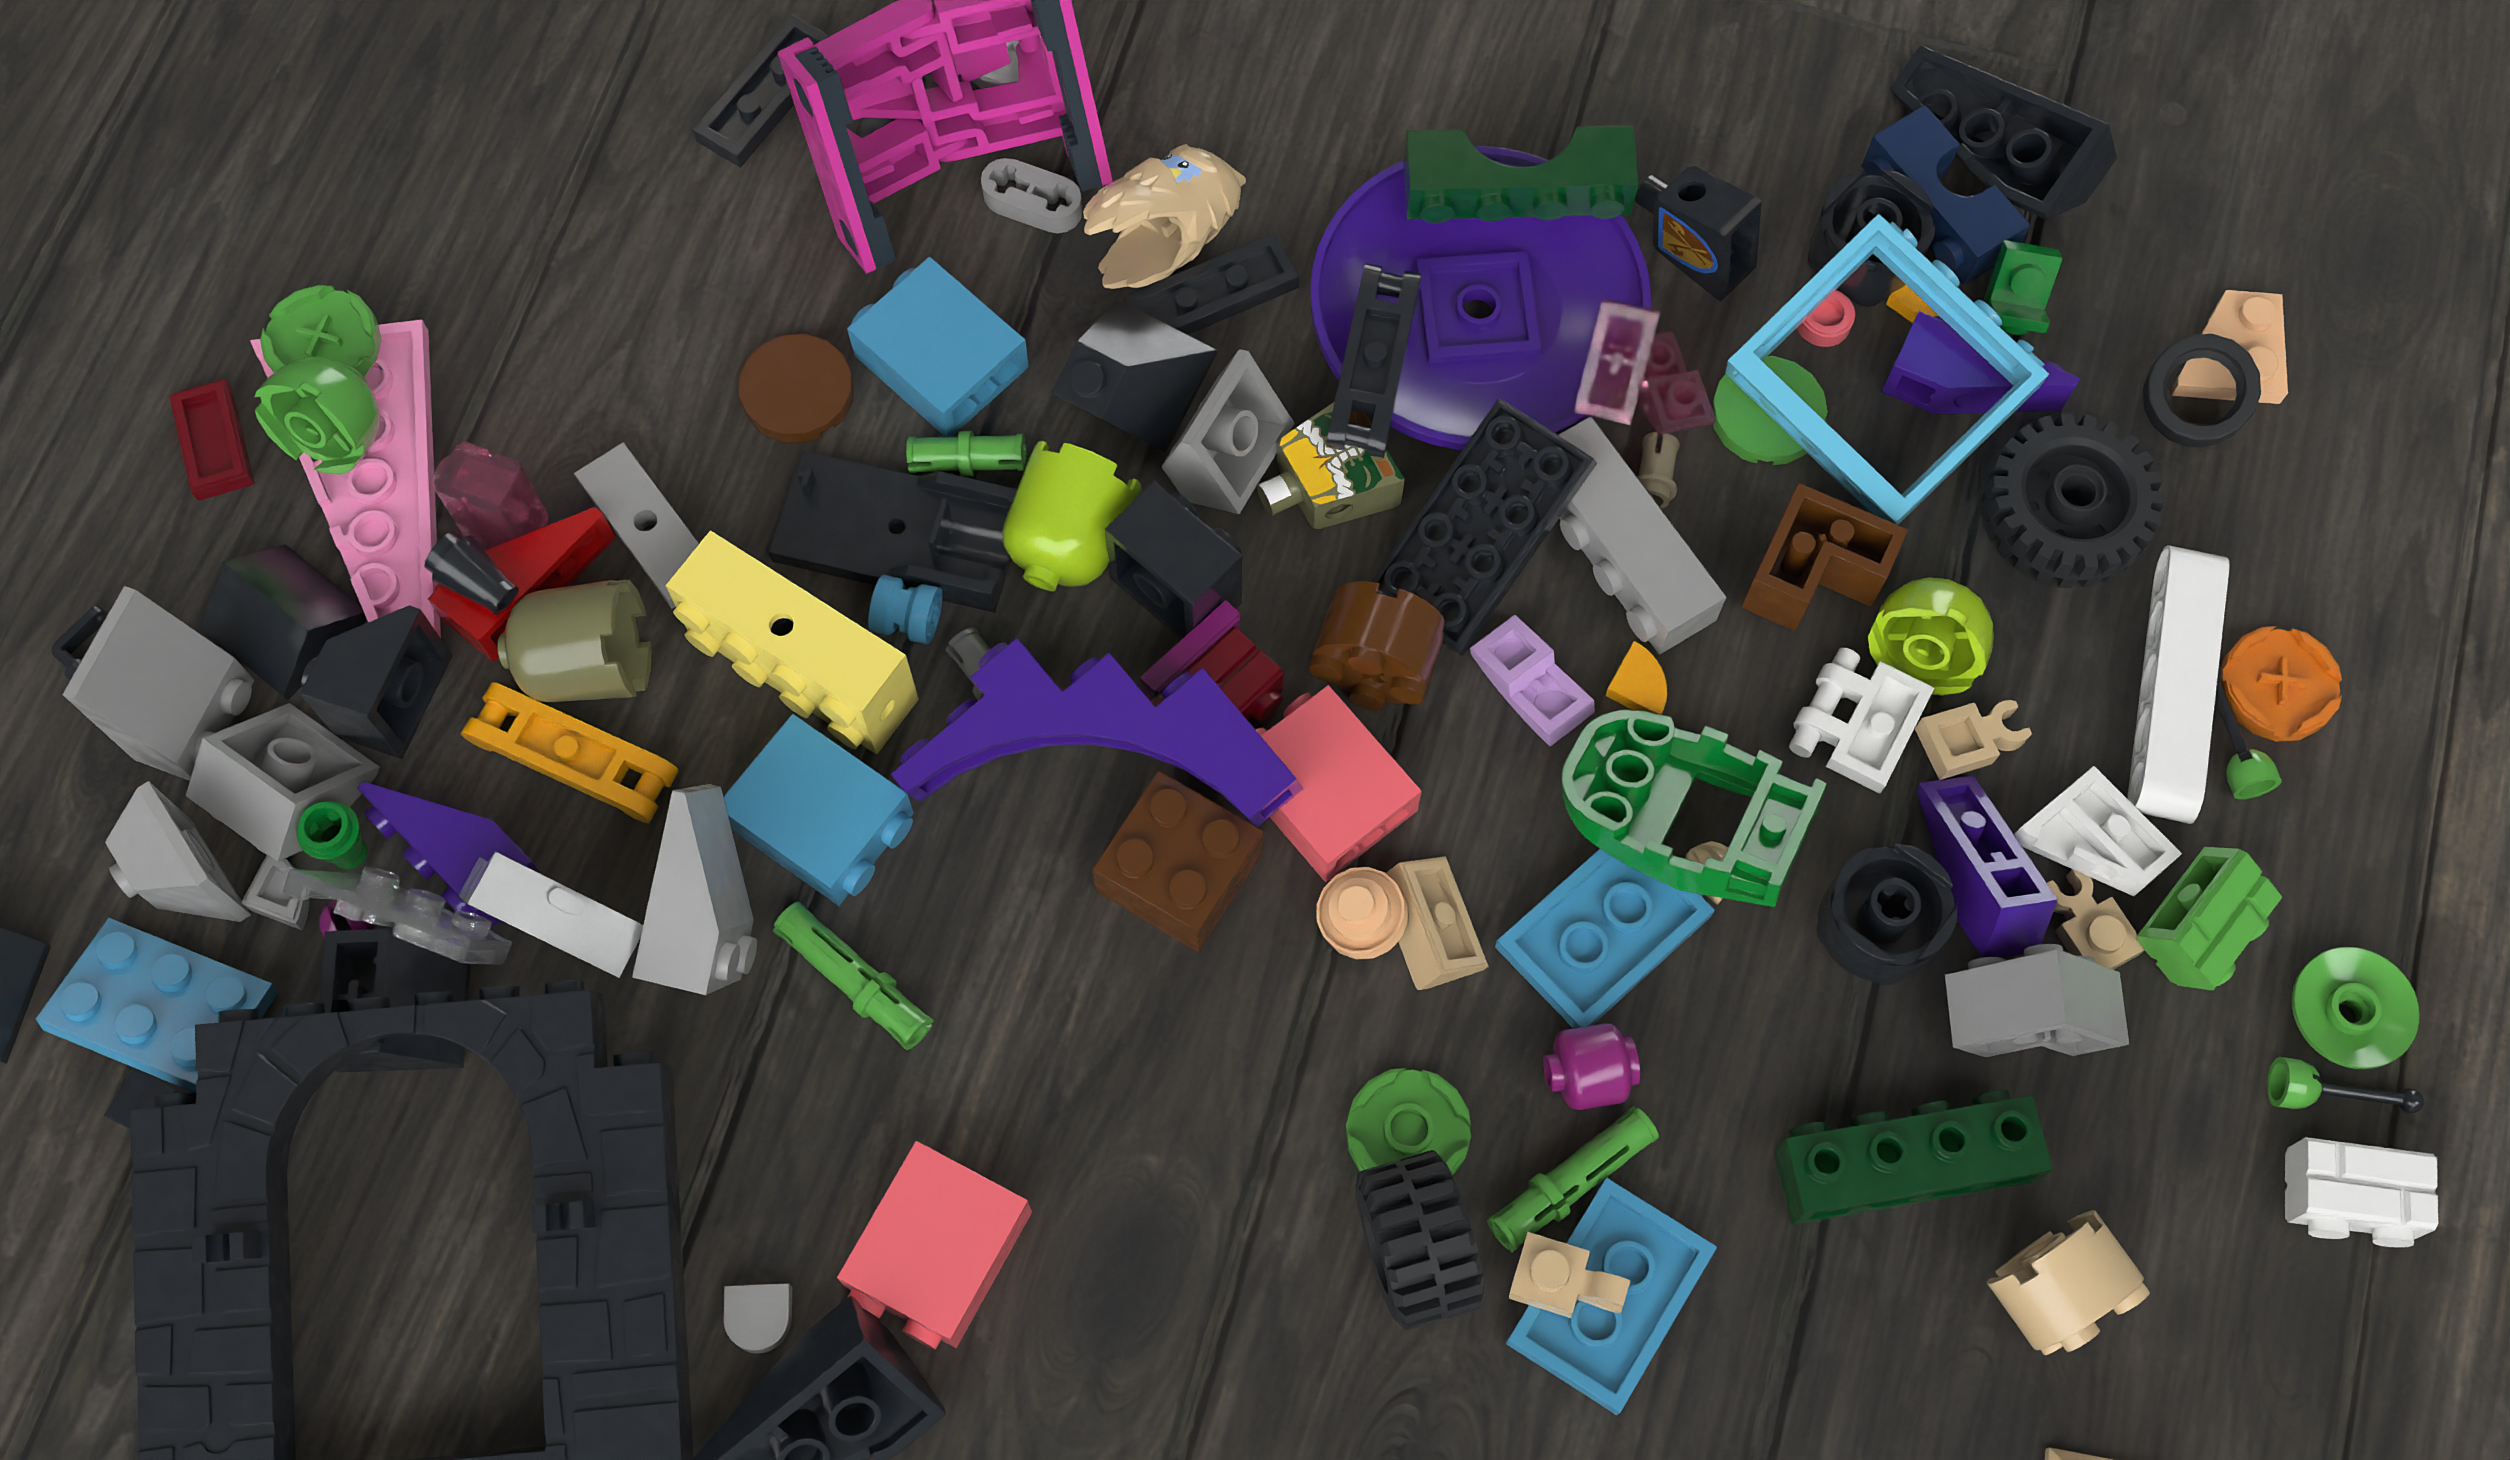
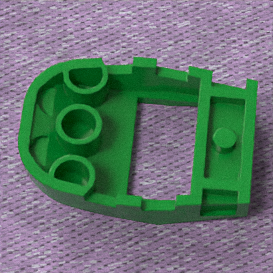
M1640 710L1613 711L1591 721L1578 737L1562 771V795L1566 810L1579 832L1601 850L1631 868L1677 890L1771 907L1776 906L1782 887L1814 816L1817 815L1827 783L1817 778L1812 787L1798 783L1779 774L1783 761L1761 750L1754 757L1727 744L1729 734L1707 726L1704 727L1701 735L1674 727L1671 717ZM1695 779L1728 791L1752 797L1722 861L1708 858L1705 864L1673 856V848L1663 845Z

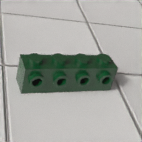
M2001 1090L1976 1096L1971 1099L1973 1106L1950 1110L1948 1101H1937L1912 1108L1911 1117L1889 1120L1887 1112L1881 1111L1854 1117L1850 1120L1851 1127L1828 1131L1825 1122L1809 1123L1790 1129V1138H1785L1776 1148L1774 1154L1791 1224L1809 1223L2036 1183L2053 1171L2033 1095L2011 1099L2008 1090Z

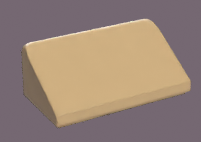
M1446 856L1401 862L1386 873L1398 884L1408 904V923L1402 938L1398 942L1417 990L1432 988L1483 971L1489 967Z

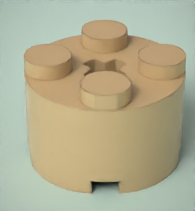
M2095 1210L2082 1213L2067 1221L2074 1230L2067 1237L2062 1232L2053 1235L2050 1231L2038 1238L1998 1268L1995 1272L1999 1277L1988 1279L1986 1282L2034 1350H2041L2044 1355H2048L2062 1346L2067 1352L2081 1347L2100 1332V1329L2095 1324L2096 1320L2114 1309L2117 1315L2125 1313L2140 1304L2150 1294L2143 1283V1275Z

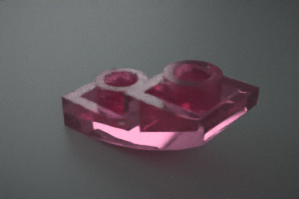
M1674 332L1646 336L1638 362L1627 382L1637 403L1651 425L1660 435L1712 426L1716 420L1698 370L1687 372Z

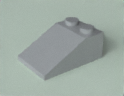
M124 586L65 689L63 696L135 761L190 781L202 738L229 728L234 717L245 710L251 697V686L254 679L233 656L135 589Z
M712 784L672 790L632 978L707 995L741 980L742 973L748 974L753 965L757 950V939L750 937L754 919L722 789L720 786Z

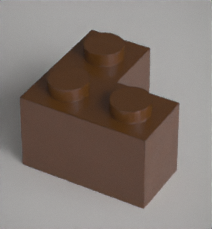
M1798 483L1741 608L1796 631L1818 584L1871 607L1891 571L1908 529Z

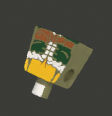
M1333 402L1278 441L1276 464L1280 474L1257 484V492L1265 510L1270 516L1298 504L1310 526L1314 529H1322L1401 505L1404 477L1387 449L1384 458L1367 455V449L1345 445L1344 451L1326 448L1335 403ZM1352 411L1350 422L1372 426L1365 413Z

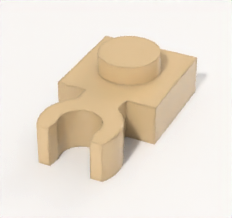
M2006 700L1998 703L1985 717H1981L1974 702L1924 717L1915 726V731L1939 780L1991 765L2000 755L1998 749L2013 751L2025 743L2032 735L2029 728L2011 731L2002 722V720L2011 717L2017 710L2018 705L2016 701Z
M2073 869L2066 877L2074 888L2075 896L2064 895L2053 880L2047 883L2058 899L2054 912L2064 914L2068 920L2061 924L2055 932L2070 954L2090 956L2094 958V963L2115 969L2145 951L2135 939L2138 934L2113 897L2097 905L2092 897L2093 882L2091 877Z

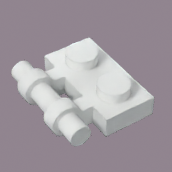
M1840 648L1832 663L1825 664L1816 679V684L1819 688L1810 706L1801 708L1794 722L1796 733L1789 744V748L1793 753L1807 758L1812 755L1818 741H1825L1835 746L1826 767L1880 794L1886 786L1934 687L1881 661L1869 680L1854 672L1860 661V656L1851 649ZM1840 698H1848L1858 703L1848 724L1832 716Z

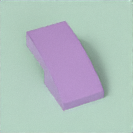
M1516 615L1512 616L1470 648L1472 657L1501 695L1549 746H1552L1595 713L1594 700L1555 664L1554 650Z

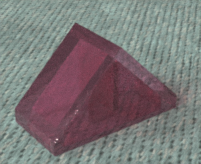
M1602 298L1574 412L1631 425L1660 311Z

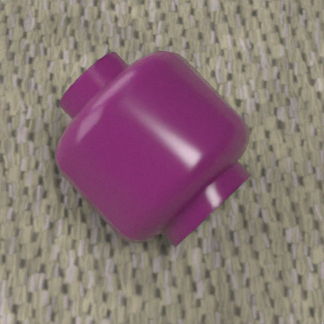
M1599 1024L1560 1031L1553 1045V1054H1547L1543 1057L1544 1075L1549 1091H1560L1563 1100L1571 1109L1583 1110L1620 1104L1628 1098L1631 1086L1638 1085L1640 1082V1064L1635 1043L1631 1036H1622L1613 1024Z

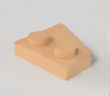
M2226 290L2218 301L2201 334L2212 333L2232 339L2248 351L2260 372L2261 396L2258 402L2280 404L2288 394L2282 294ZM2208 358L2190 359L2186 361L2180 374L2171 387V396L2235 401L2236 382L2230 371L2220 362Z

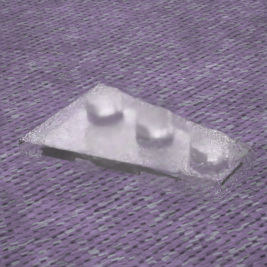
M367 866L364 867L362 874L290 869L282 893L300 900H308V898L337 900L334 913L354 921L363 920L381 926H394L392 931L394 937L461 963L504 965L513 942L490 931L492 924L490 920L465 911H455L453 913L443 908L446 902L443 897L421 889L411 888L406 890L398 886L401 879L398 875L383 869Z

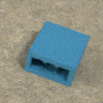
M930 256L916 269L910 268L903 272L895 281L892 290L876 304H869L863 307L847 328L854 356L945 437H952L1029 368L1025 339Z
M794 714L789 717L724 796L732 831L838 906L842 904L849 894L856 896L867 886L875 872V866L873 865L887 846L891 849L898 846L908 834L913 823L911 816L914 812L908 794Z

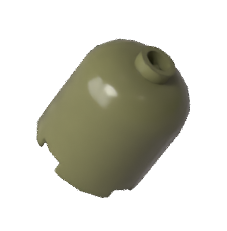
M608 580L540 590L527 594L512 608L505 633L499 636L498 655L502 666L510 670L519 688L526 695L537 701L565 702L636 697V691H645L648 687L652 654L650 641L639 642L635 617L646 616V611L638 589L630 580Z

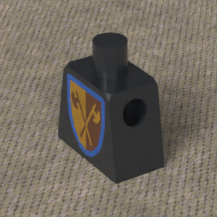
M1696 166L1687 167L1670 184L1656 175L1649 176L1641 184L1636 193L1635 202L1653 214V245L1655 249L1714 298L1721 302L1757 267L1762 200Z

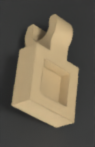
M1527 1232L1509 1293V1299L1572 1318L1576 1300L1621 1314L1630 1280L1606 1272L1585 1270L1590 1251Z

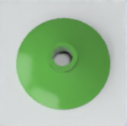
M2340 947L2325 951L2303 967L2293 987L2292 1009L2301 1034L2314 1050L2338 1065L2353 1069H2373L2387 1065L2404 1054L2415 1039L2420 1016L2415 992L2401 970L2377 953L2356 947ZM2339 1004L2346 1005L2353 1010L2355 1015L2354 1023L2348 1022L2341 1015Z

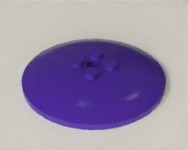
M1474 146L1487 158L1507 166L1530 167L1549 161L1516 150ZM1403 161L1379 172L1360 186L1344 202L1327 226L1319 243L1313 264L1310 300L1314 331L1320 349L1338 381L1340 380L1365 263L1383 266L1382 272L1402 276L1405 270L1422 273L1390 427L1412 438L1455 450H1463L1498 398L1557 435L1590 416H1595L1617 395L1629 379L1642 352L1650 322L1651 288L1646 262L1637 239L1621 215L1610 219H1599L1594 216H1563L1556 220H1541L1537 217H1508L1496 222H1488L1480 218L1450 219L1441 223L1407 220ZM1384 295L1377 296L1378 300L1398 303L1399 299ZM1480 300L1489 304L1493 313L1486 318H1473L1464 311L1463 306L1470 301Z

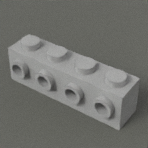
M1590 416L1559 434L1558 436L1584 451L1597 462V465L1560 516L1561 531L1569 545L1575 550L1582 549L1591 561L1594 576L1602 590L1610 596L1615 594L1627 611L1628 623L1635 635L1643 642L1649 641L1660 655L1717 621L1726 596Z

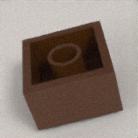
M1158 770L1092 869L1096 892L1199 953L1261 857L1263 830Z

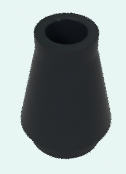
M457 531L449 532L435 544L425 560L424 567L432 573V581L487 608L494 615L502 613L513 602L519 588L504 575L472 535L463 537Z

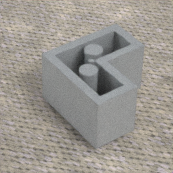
M2040 944L2024 949V957L2007 961L2001 957L1978 958L1968 963V970L1945 975L1953 1048L1982 1057H1990L2043 1046L2064 1054L2076 1056L2129 1045L2120 972L2094 963L2093 957L2069 954L2063 951L2061 945Z

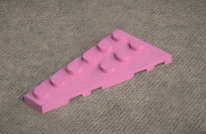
M423 320L380 324L378 326L382 340L378 358L364 377L375 396L380 413L379 430L367 454L353 470L342 475L325 474L314 470L322 460L312 459L306 453H303L299 458L316 499L328 521L329 530L336 547L341 552L367 621H373L410 605L421 609L441 638L440 616L428 600L435 592L437 584L432 581V573L424 567L429 552L437 543L428 329ZM260 339L250 340L256 356L260 360L267 378H269L273 371L264 360Z

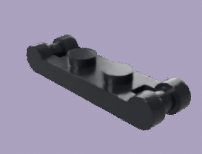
M1365 263L1330 421L1326 448L1344 451L1345 445L1367 449V455L1384 458L1422 273L1405 270L1402 276L1382 272L1383 266ZM1384 295L1399 299L1398 303L1378 300L1377 296ZM1352 411L1373 414L1372 426L1350 422Z

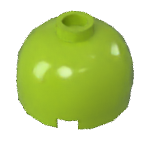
M1927 577L1912 580L1890 594L1881 606L1868 635L1869 650L1877 665L1881 661L1934 687L1933 695L1943 696L1961 693L1970 688L1974 679L1979 675L1982 676L1986 669L1993 648V622L1981 598L1966 586L1941 578Z

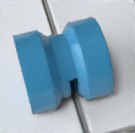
M881 575L871 599L868 617L869 630L879 634L890 635L899 628V631L905 633L910 641L930 644L940 618L943 599L942 589L932 585L921 584L916 588L909 587L907 590L901 578Z

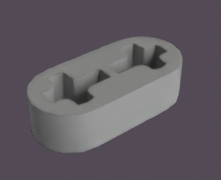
M1010 158L997 159L988 164L982 172L981 185L984 202L990 210L999 215L1052 233L1068 232L1075 228L1081 220L1083 209L1080 189L1074 181L1067 177ZM1009 180L1016 182V188L1009 187L1005 193H999L997 190V185L1005 186ZM1059 198L1066 199L1067 206L1060 205L1056 211L1048 210V203L1055 204Z

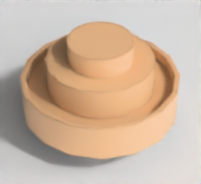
M1370 867L1350 868L1335 875L1323 888L1317 902V923L1323 937L1340 954L1354 959L1375 958L1390 951L1402 938L1408 923V904L1398 884L1385 872Z

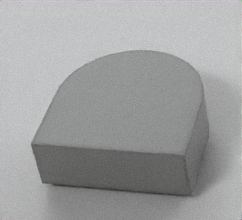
M790 1284L724 1286V1327L732 1342L750 1353H766L783 1343L792 1325V1286Z

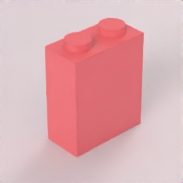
M1329 685L1314 696L1308 692L1294 700L1284 711V719L1268 731L1263 727L1256 730L1303 787L1297 795L1270 816V818L1325 882L1416 813L1422 792Z
M916 1141L837 1278L846 1289L851 1291L848 1297L850 1295L853 1296L861 1307L875 1318L880 1319L884 1310H887L907 1321L902 1332L921 1344L936 1350L940 1341H943L957 1348L1032 1214V1210L1028 1200Z

